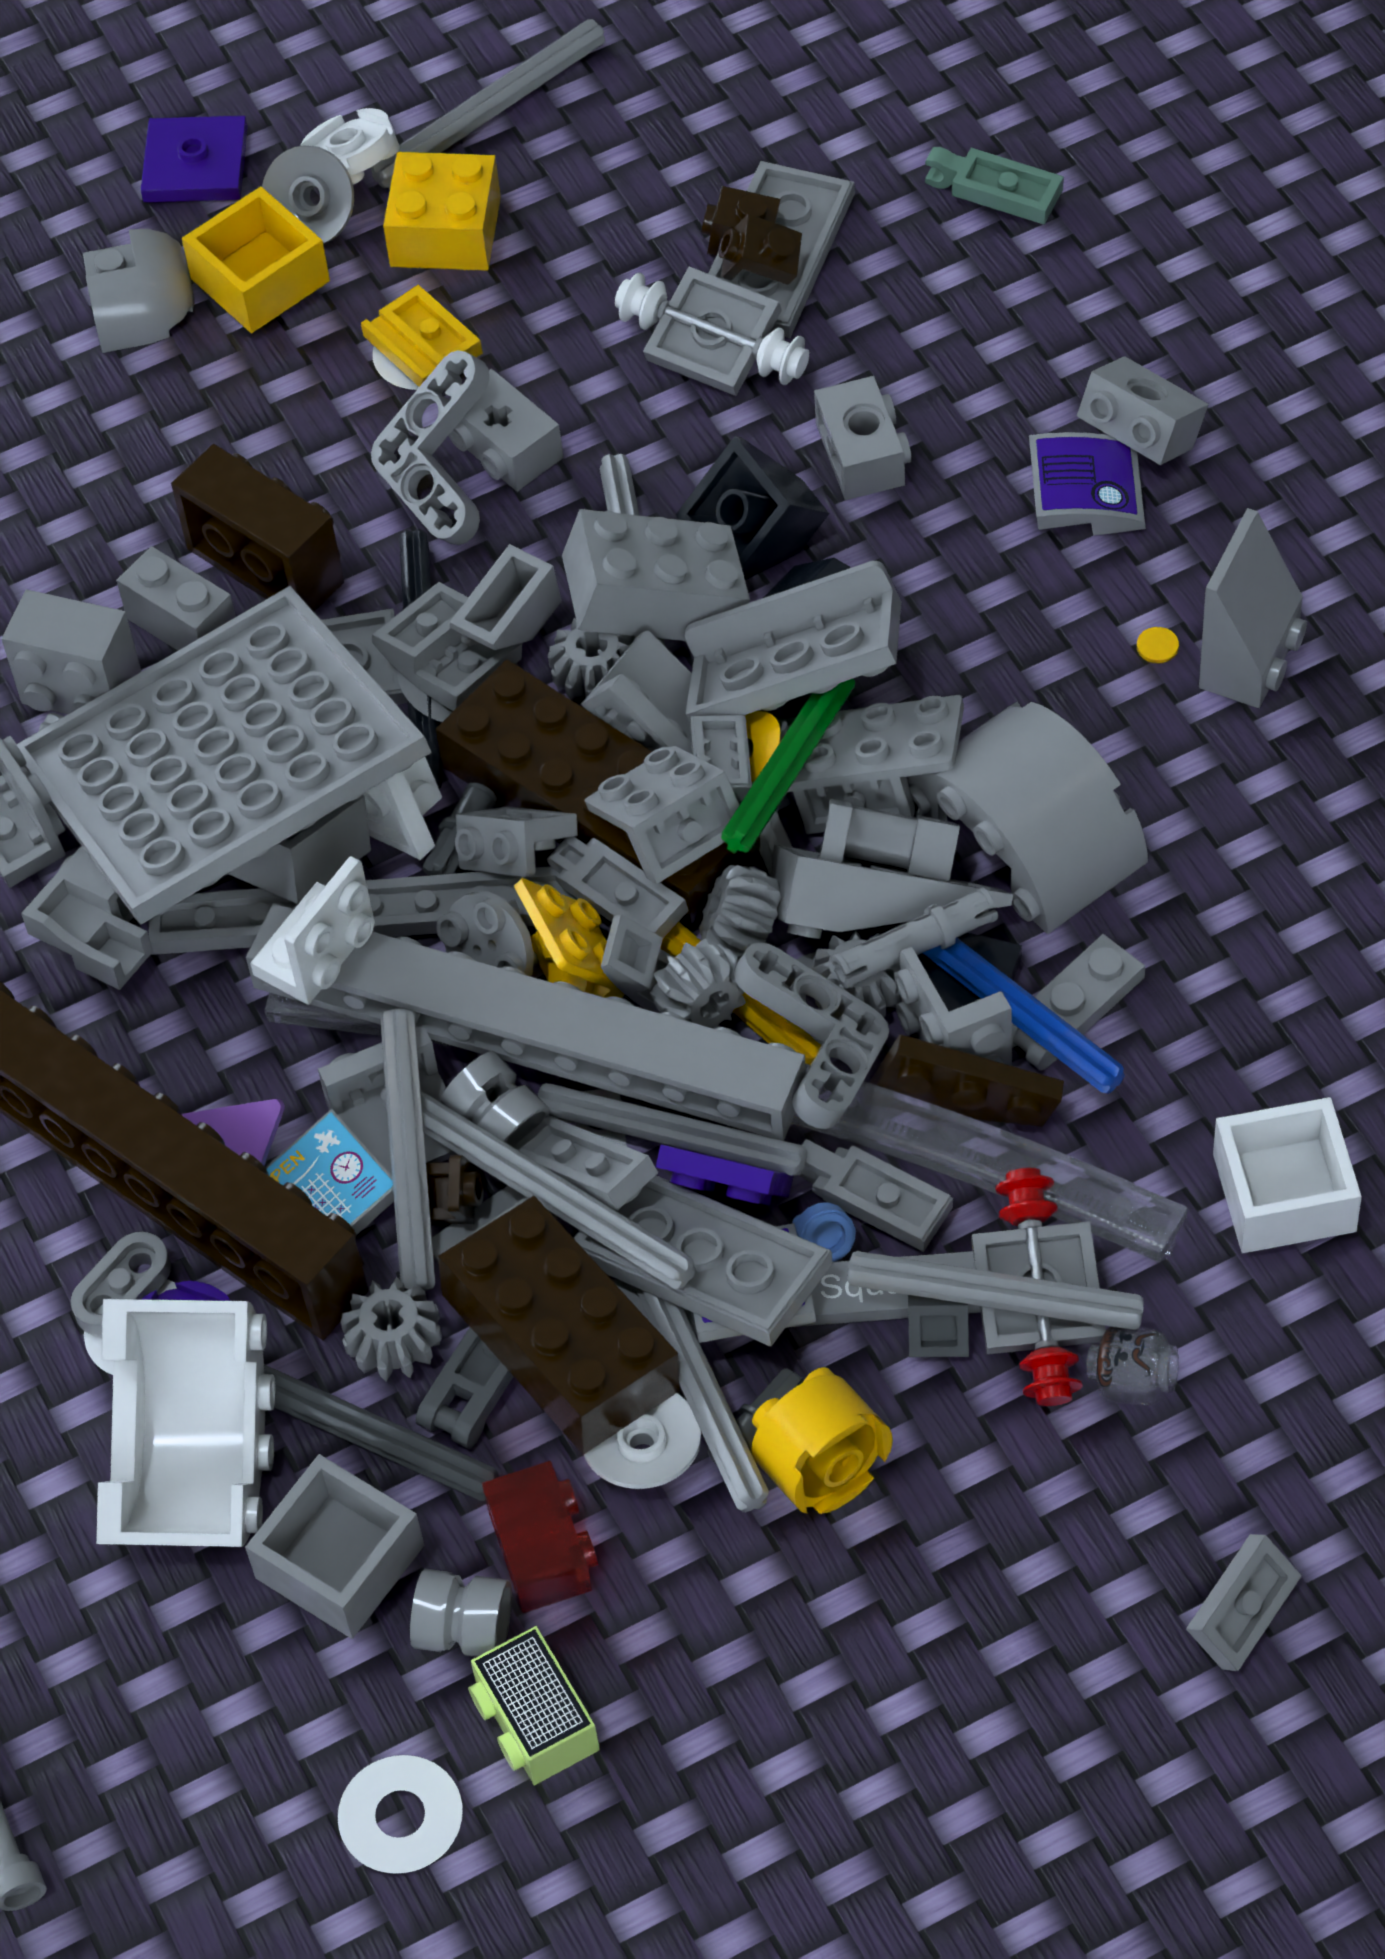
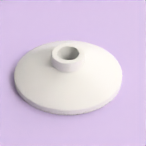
M676 1393L585 1453L584 1457L597 1475L612 1484L631 1489L657 1487L676 1479L690 1467L699 1452L701 1430L688 1402ZM646 1444L650 1446L646 1449L634 1448L637 1445Z

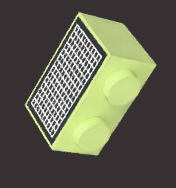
M537 1626L471 1660L476 1681L475 1684L468 1687L472 1700L485 1721L493 1716L495 1717L504 1733L497 1737V1741L513 1771L524 1767L534 1786L600 1750L595 1724Z

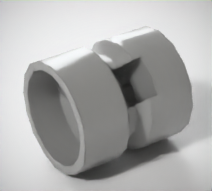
M494 1051L481 1055L466 1066L451 1081L441 1097L442 1104L512 1147L517 1145L549 1115V1107L529 1086L517 1087L515 1085L517 1074Z
M424 1569L419 1576L413 1598L410 1621L411 1646L414 1649L441 1652L442 1650H450L458 1642L465 1656L478 1657L503 1644L507 1639L511 1616V1582L506 1579L476 1575L467 1586H464L460 1575H454L452 1572Z

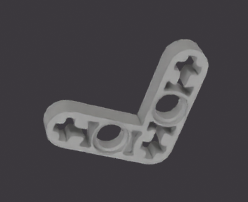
M459 350L449 353L442 359L380 433L371 451V459L375 469L428 531L435 537L453 545L467 543L474 537L480 522L479 511L476 505L432 454L483 395L488 387L490 378L489 369L485 362L465 351ZM464 369L463 373L466 376V380L461 385L462 379L459 374ZM444 390H446L445 394L451 397V400L442 396ZM436 403L438 406V417L434 424L424 429L422 426V415L429 405ZM409 432H412L413 434L417 435L418 439L414 441L416 438L414 436L409 435ZM396 448H398V453L401 456L397 462V457L394 454ZM431 474L434 482L433 488L427 497L419 500L417 496L418 483L425 475ZM443 506L455 511L454 518L457 522L452 528V520L445 512L439 510Z
M761 942L751 944L735 966L733 973L735 981L747 995L823 1042L796 1089L792 1104L799 1118L808 1125L819 1129L832 1128L839 1122L850 1106L888 1038V1024L884 1017L874 1008L779 948ZM800 994H806L820 1003L823 1010L809 1006L802 1000ZM835 1015L839 1017V1019L837 1020L832 1016ZM830 1057L843 1061L851 1068L853 1074L840 1071L831 1063ZM822 1087L832 1092L826 1102L818 1098Z

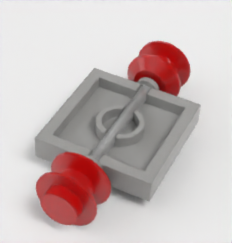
M1020 1168L1008 1172L1005 1175L1006 1180L1000 1182L995 1187L997 1194L1009 1198V1205L999 1211V1218L1014 1226H1018V1229L972 1234L971 1243L975 1269L1100 1289L1090 1221L1042 1227V1223L1047 1221L1058 1210L1056 1203L1044 1199V1192L1054 1186L1053 1178L1041 1175L1040 1169ZM980 1306L986 1355L1034 1350L1019 1363L1021 1370L1033 1374L1034 1381L1023 1388V1394L1027 1397L1036 1398V1403L1039 1406H1056L1072 1401V1393L1080 1390L1083 1384L1082 1381L1069 1377L1068 1368L1079 1362V1356L1062 1348V1346L1099 1343L1106 1331L1105 1325Z

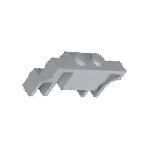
M82 846L73 855L68 856L64 860L57 874L21 913L29 935L72 955L77 970L118 990L126 984L153 952L148 932L129 923L134 917Z

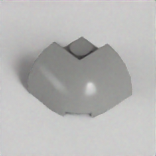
M130 229L131 244L83 253L87 287L102 353L152 344L169 338V330L183 320L188 311L193 312L194 294L185 252L180 243L167 233L152 229Z

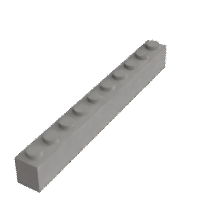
M273 903L246 956L253 987L300 1001L257 978L252 972L251 961L296 908L291 909ZM372 932L362 947L354 948L341 964L340 972L334 983L327 989H321L310 1003L311 1005L380 1025L382 1012L397 1008L410 1010L414 1014L415 1028L424 1025L432 1040L480 1054L494 1051L504 1061L784 1141L796 1113L792 1104L793 1095L806 1074L805 1055L797 1053L791 1047L781 1043H762L742 1037L737 1032L728 1028L717 1027L713 1029L688 1022L676 1013L653 1012L636 1007L620 997L604 998L580 991L576 986L567 982L557 981L551 983L530 977L514 967H495L475 961L470 956L461 952L452 951L446 953L422 946L419 942L409 937L400 936L393 938L376 932Z

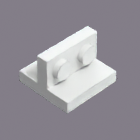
M424 757L407 770L396 773L363 794L365 796L369 836L419 860L435 847L423 815L442 798L428 762Z

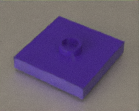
M246 116L149 118L141 182L143 202L240 200L248 130Z

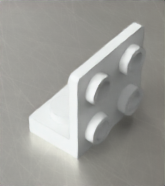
M350 856L326 886L319 882L314 884L251 961L250 964L254 976L307 1005L312 1002L321 989H327L334 983L340 972L341 964L355 947L360 948L367 942L374 928L375 921L360 860Z

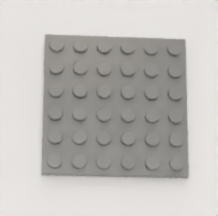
M291 586L17 744L27 764L24 766L30 775L36 773L50 795L52 807L140 925L155 916L164 914L173 905L202 888L213 885L222 876L251 859L262 856L271 847L300 830L311 827L320 818L349 801L360 798L369 789L396 773L407 770L415 762L432 753L425 736Z

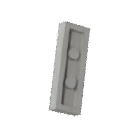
M550 1115L513 1147L617 1211L624 1204L634 1200L640 1194L642 1188L658 1174L649 1155Z

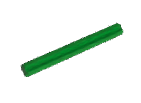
M854 679L841 682L825 693H811L723 829L721 839L728 844L727 850L735 854L738 850L746 853L752 849L854 689Z

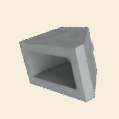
M509 544L449 622L450 627L493 650L533 640L562 601L553 565Z

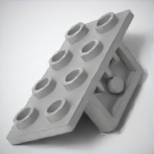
M929 696L917 701L895 704L877 703L865 708L839 711L788 791L794 793L806 833L825 832L830 798L852 802L853 806L914 817L915 804L906 777L945 772L954 768L964 711L962 696ZM775 717L780 726L779 743L796 717ZM748 739L749 758L754 748L751 739Z

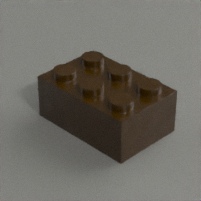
M213 443L171 482L187 549L263 598L268 599L291 586L310 609L315 612L345 583L340 562L341 556L333 527L334 521L330 513L319 503H309L294 494L282 480L275 477L270 479L260 473L243 456L237 453L231 455Z

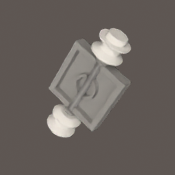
M690 266L670 301L667 300L664 282L656 281L649 288L645 286V276L642 273H636L630 280L625 279L618 288L615 297V307L619 309L621 321L627 322L634 315L639 316V326L644 330L649 329L658 322L643 350L646 361L734 396H737L755 360H757L760 376L766 377L773 370L778 371L779 381L783 385H787L793 378L799 379L806 369L809 360V350L805 349L804 337L797 336L789 343L785 341V333L782 328L778 327L771 332L782 311L777 300Z

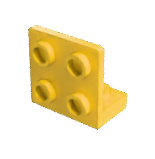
M521 878L514 885V888L537 929V932L530 938L533 951L536 952L539 960L538 963L548 982H567L586 993L604 998H622L625 994L611 982L601 968L607 941L599 928L601 918L595 908L582 898L575 900L559 893L551 885L545 884L541 886Z

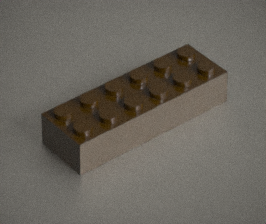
M506 659L436 728L442 767L468 784L479 783L494 792L497 797L496 802L503 807L575 813L577 815L578 836L574 837L584 844L595 838L643 870L627 832L589 811L584 800L597 792L599 785L606 779L626 774L643 764L645 757L652 751ZM760 836L749 852L745 853L738 850L734 854L727 850L728 844L724 842L660 882L685 899L689 911L679 921L681 924L692 931L703 920L704 915L702 911L706 907L708 894L712 892L715 881L722 875L723 870L730 865L753 867L761 859L759 853L761 849ZM565 838L555 839V841L561 844Z

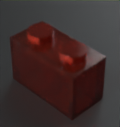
M551 1460L481 1483L487 1511L523 1614L592 1591L588 1568L598 1565L593 1544L587 1530L576 1533L571 1516L579 1514V1508L569 1479L558 1482Z

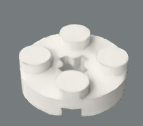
M373 108L356 110L360 119H354L346 123L342 115L333 117L313 129L303 139L301 146H316L334 154L348 170L354 185L363 179L365 170L381 160L394 156L400 149L390 119L382 110Z

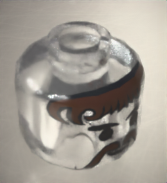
M1109 1327L1101 1338L1100 1344H1091L1087 1356V1376L1089 1380H1097L1099 1392L1106 1401L1151 1406L1159 1403L1165 1392L1171 1393L1175 1389L1179 1370L1178 1349L1176 1345L1169 1344L1166 1335L1160 1329L1139 1327V1329L1131 1330Z

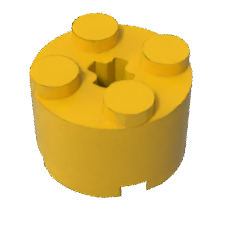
M826 1367L812 1371L803 1383L790 1390L781 1399L772 1398L764 1402L756 1410L752 1418V1423L757 1428L752 1442V1456L755 1462L790 1501L804 1513H807L806 1507H813L819 1514L828 1513L853 1500L874 1479L868 1470L877 1456L886 1462L892 1448L893 1436L890 1428L843 1378L834 1375Z

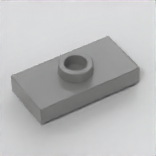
M745 715L690 716L692 755L724 770L737 801L742 802L752 786Z

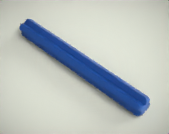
M955 938V944L946 949H941L939 945L923 952L924 955L981 999L1002 991L1012 1008V1023L1101 1093H1111L1124 1080L1122 1064L959 938Z

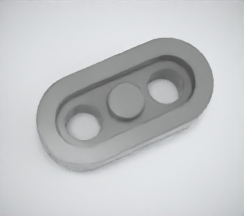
M135 1232L124 1236L76 1286L71 1296V1308L82 1330L91 1335L102 1336L103 1314L97 1315L95 1311L103 1305V1299L141 1300L149 1293L158 1290L165 1283L171 1271V1261L166 1246L159 1237L148 1232ZM140 1265H151V1267L143 1273L134 1272V1270Z

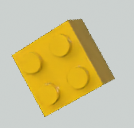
M397 152L383 224L390 267L489 270L501 199L495 155Z
M261 186L182 237L191 280L251 334L330 282L323 240Z

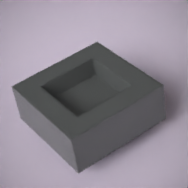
M908 1295L909 1357H969L968 1304Z

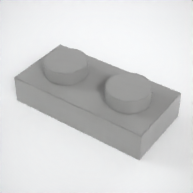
M1250 1534L1186 1630L1222 1670L1239 1671L1302 1575L1266 1535Z

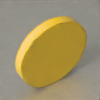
M1164 627L1148 628L1137 639L1139 655L1151 663L1168 662L1176 656L1179 649L1177 636L1171 630Z

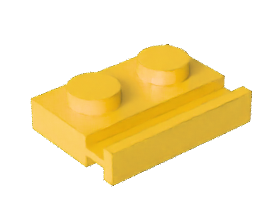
M419 284L380 309V316L371 322L367 319L361 322L363 336L419 387L449 353L459 350L475 357L483 354L481 340Z

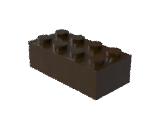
M535 1196L527 1199L438 1256L442 1296L583 1455L679 1392L678 1352Z

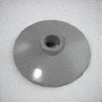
M298 146L280 154L269 166L262 187L321 238L323 244L333 240L343 231L352 215L354 188L350 174L340 159L320 147ZM314 187H317L320 192V201L317 205L313 204L310 199V192Z

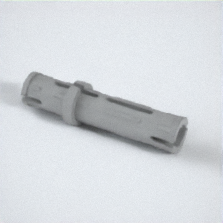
M983 887L942 907L935 903L924 909V915L848 950L833 954L831 956L832 965H840V967L834 969V972L841 985L848 989L864 979L900 964L899 952L901 950L912 947L916 955H919L939 945L941 949H946L955 944V938L989 922L997 921L998 912L996 910L989 912L988 910L996 907L989 892Z

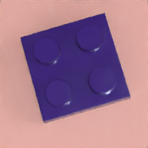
M660 1145L655 1166L659 1169L672 1171L669 1183L715 1192L718 1182L728 1185L727 1197L765 1205L771 1204L773 1195L789 1198L794 1177L786 1173L666 1145Z

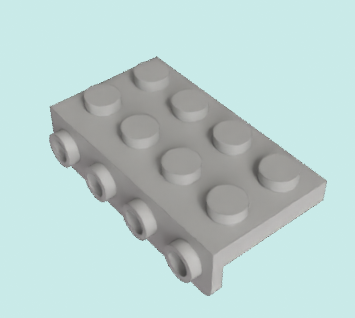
M870 561L689 624L685 630V641L694 656L685 713L689 723L690 716L746 715L761 709L764 711L775 710L783 706L790 699L811 692L814 694L825 693L841 682L861 675L865 677L875 676L884 672L889 666L896 664L902 602L883 563Z

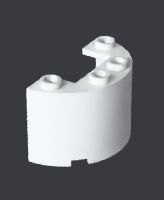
M103 1299L101 1360H114L110 1481L98 1482L96 1544L242 1547L247 1542L250 1533H256L262 1526L263 1506L262 1499L259 1497L262 1470L271 1471L274 1461L273 1435L265 1434V1410H273L276 1387L274 1375L264 1374L263 1350L267 1340L266 1315L256 1314L250 1302Z

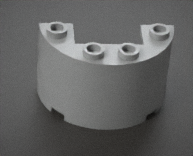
M1017 701L958 742L955 765L952 770L909 776L907 778L915 804L914 815L916 817L920 815L947 821V816L953 820L960 819L974 833L975 839L985 852L990 855L997 854L1011 868L1013 908L1025 921L1031 922L1033 920L1047 935L1148 862L1147 846L1135 809L1129 808L1124 812L1120 804V796L1113 791L1121 785L1113 771L1081 733L1058 714L1040 704L1030 702L1022 708Z

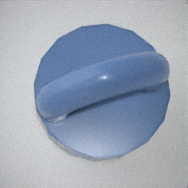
M829 1202L817 1203L808 1207L792 1221L798 1237L831 1250L832 1262L845 1257L851 1251L855 1242L856 1229L853 1221L838 1205Z

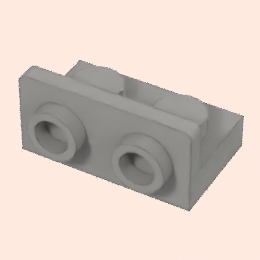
M501 807L456 814L457 834L455 847L458 853L459 867L464 870L521 877L532 876L536 871V850L556 848L555 839L578 836L577 815L575 813Z

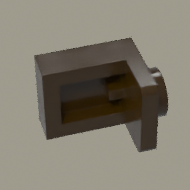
M722 186L717 206L707 204L701 233L710 235L707 254L717 256L724 233L728 229H734L747 214L776 223L781 199Z
M747 214L734 229H728L722 237L718 252L719 257L723 259L721 277L731 281L744 269L789 285L797 277L802 233Z
M450 1155L449 1163H426L431 1225L474 1224L475 1206L482 1204L484 1191L482 1175L477 1171V1167L463 1155Z

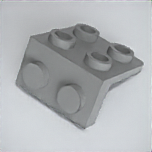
M11 736L3 740L0 738V771L2 773V776H0V875L9 888L66 856L57 836L64 832L65 828L50 805L52 801L50 795L37 774L33 773L30 775L24 766L27 764L26 760Z
M909 947L899 952L900 971L894 973V978L902 1001L896 1004V1012L905 1033L908 1036L916 1034L918 1039L1012 1066V1008L1003 992H997L949 1012L913 948Z
M424 1025L415 1028L420 1090L441 1103V1097L446 1086L438 1073L432 1041ZM381 1042L357 1053L340 1055L330 1064L318 1068V1073L328 1109L335 1111L392 1176L388 1114L380 1097L381 1091L385 1087ZM424 1133L426 1163H441L448 1160L450 1155H459Z

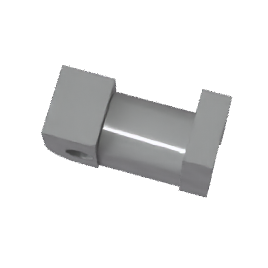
M830 798L824 839L821 842L819 852L820 859L842 863L843 857L904 868L911 875L949 882L960 826L957 823L920 815L911 817L853 806L852 802Z

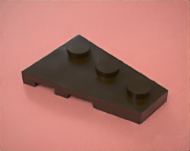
M900 1034L867 1085L863 1107L1043 1127L1062 1101L1064 1081Z

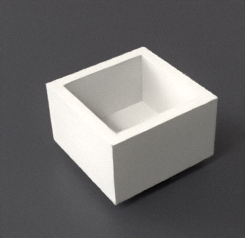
M1331 1097L1216 1118L1213 1156L1242 1254L1357 1232L1362 1196Z

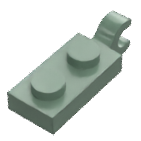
M933 147L925 161V165L931 167L925 178L926 184L939 189L948 188L952 185V196L1045 225L1063 191L1064 176L972 147L966 158L956 155L945 148Z

